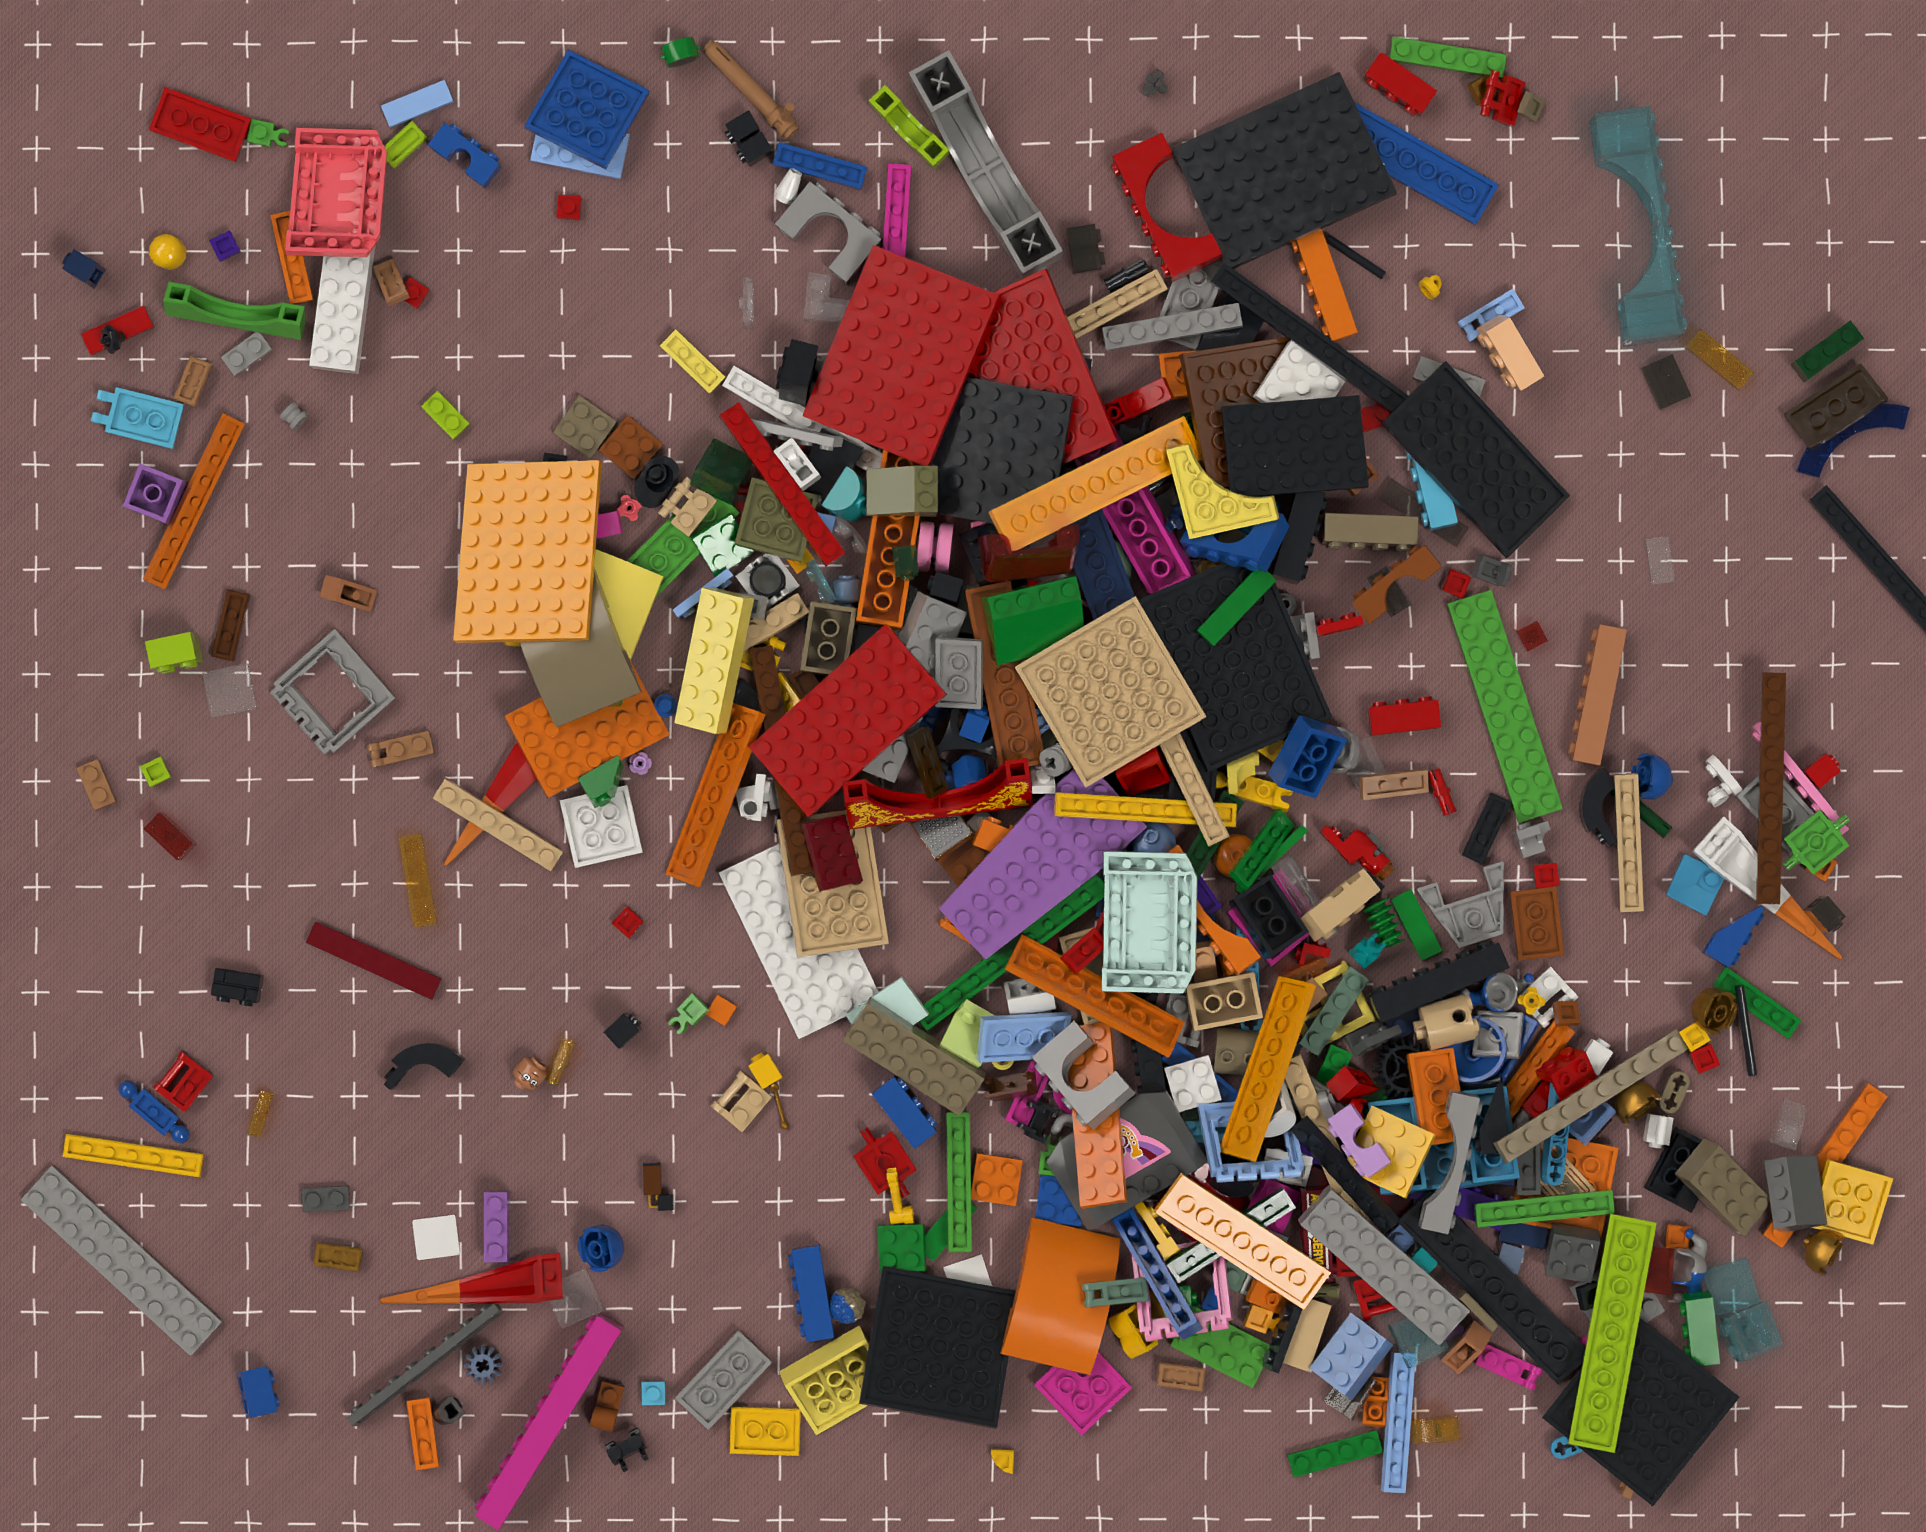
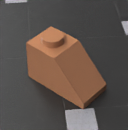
M325 575L319 597L371 612L377 590Z
M1474 1320L1459 1335L1441 1361L1457 1374H1460L1483 1352L1493 1334Z

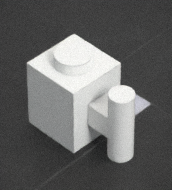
M770 781L769 794L764 795V802L769 801L771 810L778 809L774 781ZM755 785L737 790L736 797L739 810L744 799L754 798ZM748 802L744 807L745 813L748 815L755 814L757 812L756 803Z
M1647 1113L1643 1141L1649 1142V1147L1662 1149L1663 1145H1669L1673 1118Z

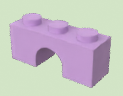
M1349 1104L1328 1119L1330 1123L1328 1129L1335 1138L1339 1136L1344 1143L1341 1145L1343 1151L1348 1157L1353 1156L1357 1162L1354 1166L1362 1177L1366 1175L1367 1178H1371L1393 1163L1380 1143H1376L1366 1149L1358 1145L1356 1133L1366 1122L1353 1104Z

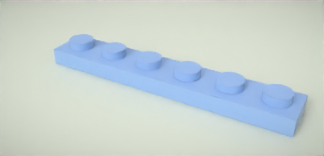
M1391 1352L1381 1479L1382 1492L1406 1493L1415 1353Z

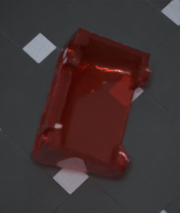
M1079 524L1061 527L1056 537L1048 541V547L1011 551L1010 541L1003 534H990L978 537L983 577L989 582H1002L1069 573L1075 566L1080 541Z

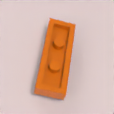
M431 1397L407 1400L416 1470L439 1467Z

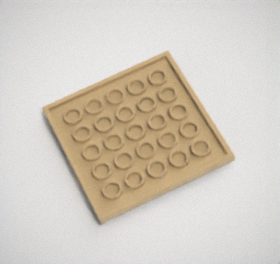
M1136 596L1015 666L1085 788L1206 718L1205 713Z

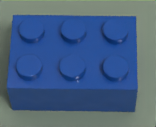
M1299 715L1268 775L1278 787L1316 798L1348 739L1335 726Z
M893 1076L872 1092V1095L912 1147L916 1149L937 1132L935 1128L937 1122L930 1113L927 1115L921 1110L923 1104L916 1095L911 1097L906 1090L909 1089V1086L901 1077L897 1079Z

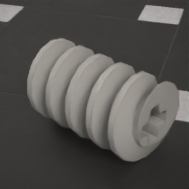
M1059 743L1040 753L1039 759L1042 769L1049 776H1059L1074 768Z

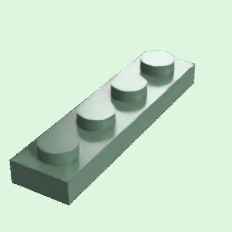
M1349 966L1298 1044L1319 1056L1369 979Z

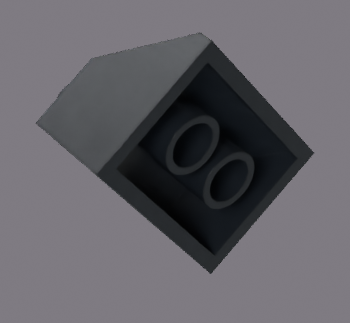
M1675 1127L1670 1137L1669 1145L1665 1146L1644 1188L1692 1213L1699 1198L1675 1173L1700 1144L1702 1139Z

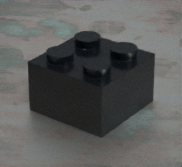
M791 339L790 346H785L782 367H779L777 374L776 390L779 391L778 399L806 405L814 376L818 345Z

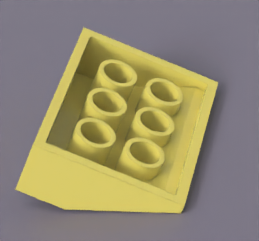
M860 1325L779 1371L785 1387L816 1435L868 1406L859 1404L869 1347V1340Z

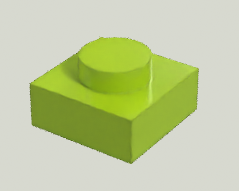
M161 756L140 766L149 787L172 778Z

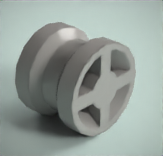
M293 402L282 412L279 418L283 422L289 423V427L294 431L302 425L309 414L306 411H301L299 405Z

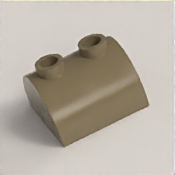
M1217 1027L1213 1072L1244 1076L1259 1031Z

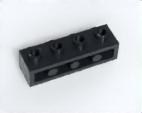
M1135 1039L1130 1040L1132 1054L1137 1053L1138 1062L1134 1063L1135 1076H1140L1141 1085L1137 1086L1138 1094L1140 1092L1166 1091L1161 1053Z

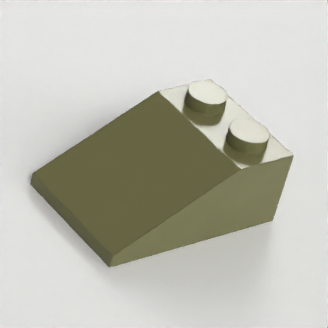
M905 466L866 470V516L936 517L938 512V466Z

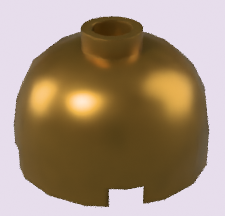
M1718 987L1702 990L1694 999L1691 1008V1014L1696 1025L1711 1035L1721 1034L1720 1030L1723 1028L1728 1029L1733 1023L1738 1010V1005L1734 1003L1735 995Z
M1635 1082L1616 1096L1614 1102L1615 1111L1622 1123L1629 1125L1631 1124L1628 1121L1629 1119L1639 1120L1657 1106L1654 1102L1656 1099L1661 1101L1662 1098L1650 1084Z
M1818 1230L1813 1236L1809 1234L1802 1245L1805 1248L1804 1260L1808 1267L1817 1274L1824 1276L1827 1271L1823 1269L1827 1265L1830 1267L1833 1265L1843 1247V1243L1840 1241L1845 1240L1846 1237L1834 1230Z

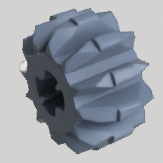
M485 1345L481 1346V1353L474 1347L472 1349L474 1356L471 1354L466 1355V1359L471 1361V1363H464V1368H471L466 1373L467 1377L474 1373L475 1377L472 1382L476 1383L479 1377H481V1383L485 1385L487 1377L493 1383L495 1381L493 1374L501 1375L502 1372L496 1367H502L504 1363L496 1362L501 1357V1354L498 1353L493 1356L494 1347H491L488 1353L486 1352ZM485 1359L488 1361L486 1365H489V1368L481 1370L479 1368L481 1365H478V1361L482 1362Z

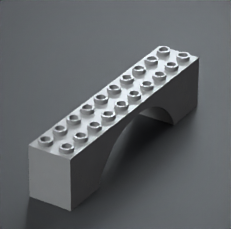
M948 50L910 71L909 83L944 145L950 150L954 163L1020 279L1039 272L1061 260L1063 255L1062 248L1041 211L1030 199L1002 153L985 121L969 84L950 51Z

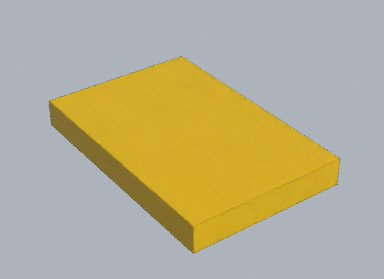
M732 1406L730 1454L799 1456L800 1409Z

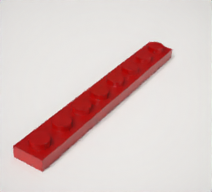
M738 402L720 414L719 417L825 567L844 555L845 551L741 404Z

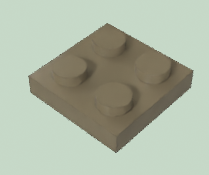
M579 395L553 434L589 459H592L617 424V421Z

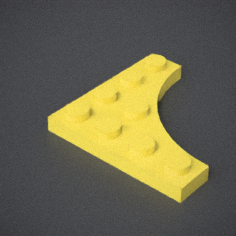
M1190 443L1166 450L1189 539L1279 519L1274 495L1266 497L1245 496L1222 487L1202 469Z

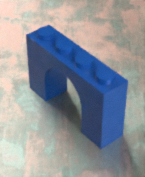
M1278 513V520L1255 524L1251 532L1238 542L1222 543L1219 541L1220 533L1189 539L1187 529L1180 542L1185 552L1191 557L1197 558L1199 556L1207 558L1212 562H1225L1233 567L1238 565L1246 567L1251 571L1267 572L1290 526L1283 514Z

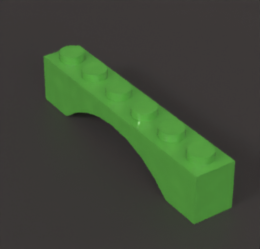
M168 282L163 300L166 316L301 340L306 324L305 306L283 302L263 306L237 304L208 295L193 286Z

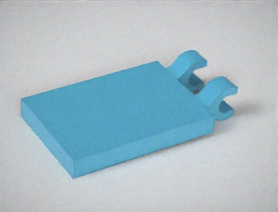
M116 387L115 393L98 390L96 399L112 403L109 416L93 412L91 421L106 425V433L169 449L174 448L184 404Z

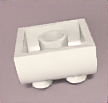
M1023 979L1003 982L1010 1015L1052 1013L1051 1010L1056 1009L1054 996Z
M1285 1080L1265 1137L1281 1135L1291 1129L1296 1122V1116Z

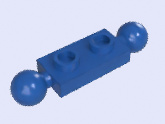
M129 1080L123 1081L119 1085L118 1091L121 1097L133 1100L129 1107L160 1134L165 1136L170 1131L174 1142L183 1144L188 1141L190 1137L189 1129L183 1125L177 1126L175 1124L180 1117L147 1089L143 1088L138 1093L136 1084Z

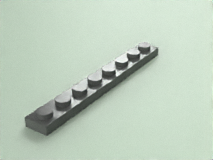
M497 1304L485 1305L479 1310L480 1315L475 1319L469 1318L461 1324L462 1329L454 1334L452 1332L442 1339L443 1343L436 1348L434 1346L424 1353L425 1357L421 1361H414L405 1368L407 1372L400 1377L396 1375L387 1382L389 1386L382 1391L379 1389L369 1396L370 1400L364 1405L361 1403L350 1411L351 1415L347 1417L351 1425L359 1426L504 1312Z

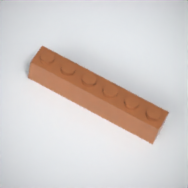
M1601 624L1597 625L1596 629H1592L1590 642L1593 643L1592 652L1588 651L1585 663L1589 665L1588 672L1583 674L1581 682L1584 693L1583 697L1579 696L1577 702V710H1580L1579 718L1574 720L1572 728L1575 738L1574 742L1570 741L1568 755L1571 756L1570 761L1593 766H1600L1626 638V629Z

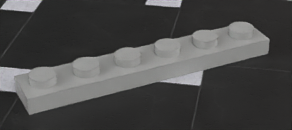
M1239 303L1108 326L1102 329L1106 351H1113L1240 328L1243 325Z

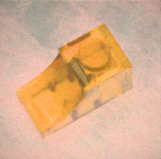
M1455 1414L1411 1420L1410 1431L1413 1444L1461 1440L1458 1417Z

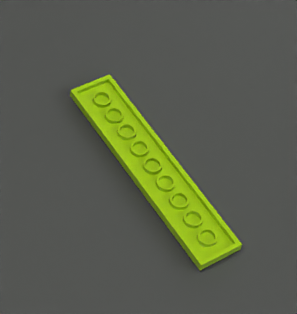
M1610 1214L1568 1444L1615 1453L1656 1222Z

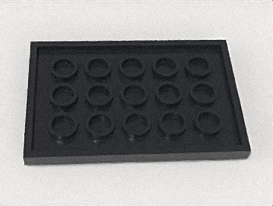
M1359 395L1221 407L1230 491L1245 496L1263 497L1369 487Z

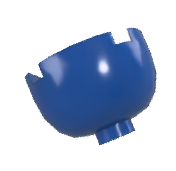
M1642 753L1636 759L1640 761L1637 766L1632 767L1631 773H1638L1639 798L1655 800L1663 796L1672 786L1673 775L1669 764L1662 757Z
M601 1224L589 1227L583 1231V1236L579 1237L578 1251L584 1263L587 1262L591 1266L589 1269L595 1272H603L613 1268L621 1261L624 1254V1242L616 1229Z

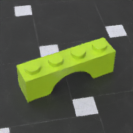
M886 85L868 100L869 106L932 170L950 155V150L907 110L901 100Z

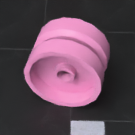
M921 521L920 535H917L916 571L928 572L931 567V559L934 558L936 559L935 571L943 574L949 573L954 524L942 523L939 526L938 537H934V523Z

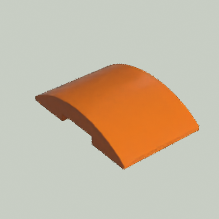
M1031 1217L1021 1260L1022 1266L1013 1306L1010 1308L1000 1354L1091 1375L1110 1305L1084 1308L1086 1297L1085 1292H1082V1284L1115 1281L1120 1239ZM1094 1290L1095 1299H1101L1100 1290Z

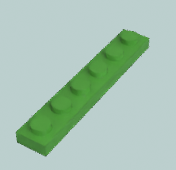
M962 1112L960 1116L955 1113H946L948 1252H972L970 1112Z
M1613 1190L1474 1203L1476 1227L1615 1213Z

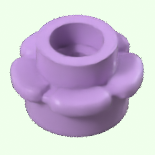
M644 752L633 754L629 759V768L633 773L643 775L651 768V759Z

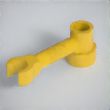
M889 1168L886 1174L894 1209L889 1211L891 1225L905 1223V1225L915 1224L913 1206H902L897 1169Z

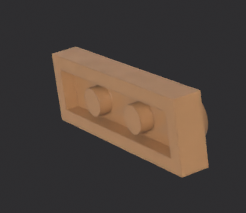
M1425 768L1359 776L1360 799L1362 800L1429 792L1428 770Z

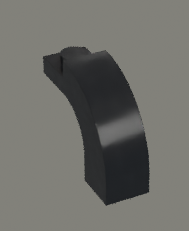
M423 1043L404 1049L391 1060L398 1067L397 1069L392 1067L384 1077L387 1081L383 1085L389 1090H393L407 1072L418 1064L432 1065L450 1078L466 1059L455 1050L441 1044Z

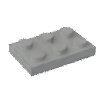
M936 638L935 680L947 695L935 707L982 709L983 639Z

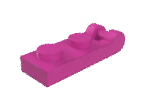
M1489 1344L1486 1345L1474 1363L1533 1391L1537 1385L1535 1382L1538 1375L1541 1376L1543 1369ZM1524 1369L1530 1371L1527 1379L1521 1377Z

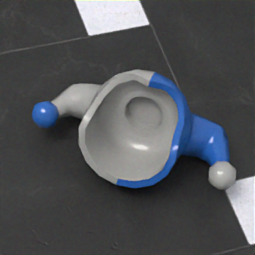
M1497 973L1488 977L1481 989L1475 991L1462 989L1460 995L1470 996L1472 1005L1484 1004L1491 1011L1505 1012L1512 1008L1518 997L1517 995L1526 989L1528 983H1531L1534 977L1531 973H1526L1524 978L1515 980L1506 973Z
M1687 1229L1685 1237L1691 1238L1695 1244L1690 1250L1674 1248L1670 1257L1668 1271L1670 1283L1687 1287L1688 1291L1684 1294L1701 1292L1702 1280L1707 1272L1705 1261L1708 1248L1707 1240L1695 1234L1692 1229ZM1676 1293L1673 1296V1300L1676 1303L1682 1302L1680 1293Z

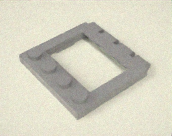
M337 629L330 632L273 683L276 687L270 692L280 705L287 700L289 701L283 709L295 722L303 717L304 721L299 727L310 740L316 735L319 736L314 744L323 755H326L329 751L333 753L338 751L396 699L394 694ZM326 653L371 703L363 712L360 711L344 725L345 728L338 734L293 684L295 680L302 677Z

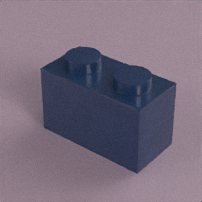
M75 249L72 253L69 252L62 262L64 265L62 269L93 289H95L106 271L100 264Z

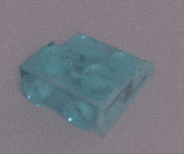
M1761 1301L1746 1309L1735 1311L1720 1318L1722 1323L1719 1326L1720 1332L1724 1337H1727L1730 1344L1728 1346V1353L1736 1362L1747 1361L1783 1345L1767 1301Z

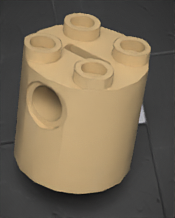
M1460 995L1418 1007L1420 1020L1413 1022L1417 1040L1425 1038L1429 1050L1432 1051L1476 1039L1480 1030L1477 1019H1472L1471 1016L1473 1005L1470 996ZM1460 1017L1463 1022H1455L1453 1018Z

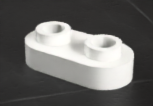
M1712 755L1705 761L1707 764L1705 769L1713 778L1717 776L1721 781L1720 787L1725 790L1728 796L1730 794L1736 796L1742 791L1741 786L1717 757Z

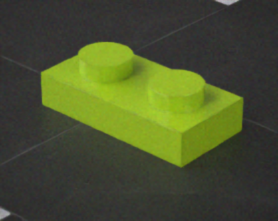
M438 391L421 406L453 440L470 425Z

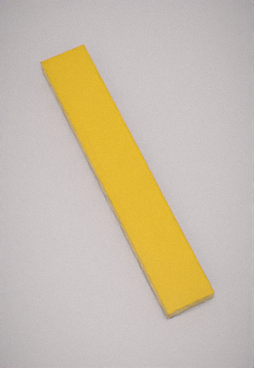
M66 1134L62 1156L193 1177H201L204 1154L73 1134Z

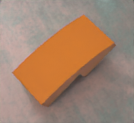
M1370 1376L1365 1382L1362 1426L1385 1428L1389 1378Z

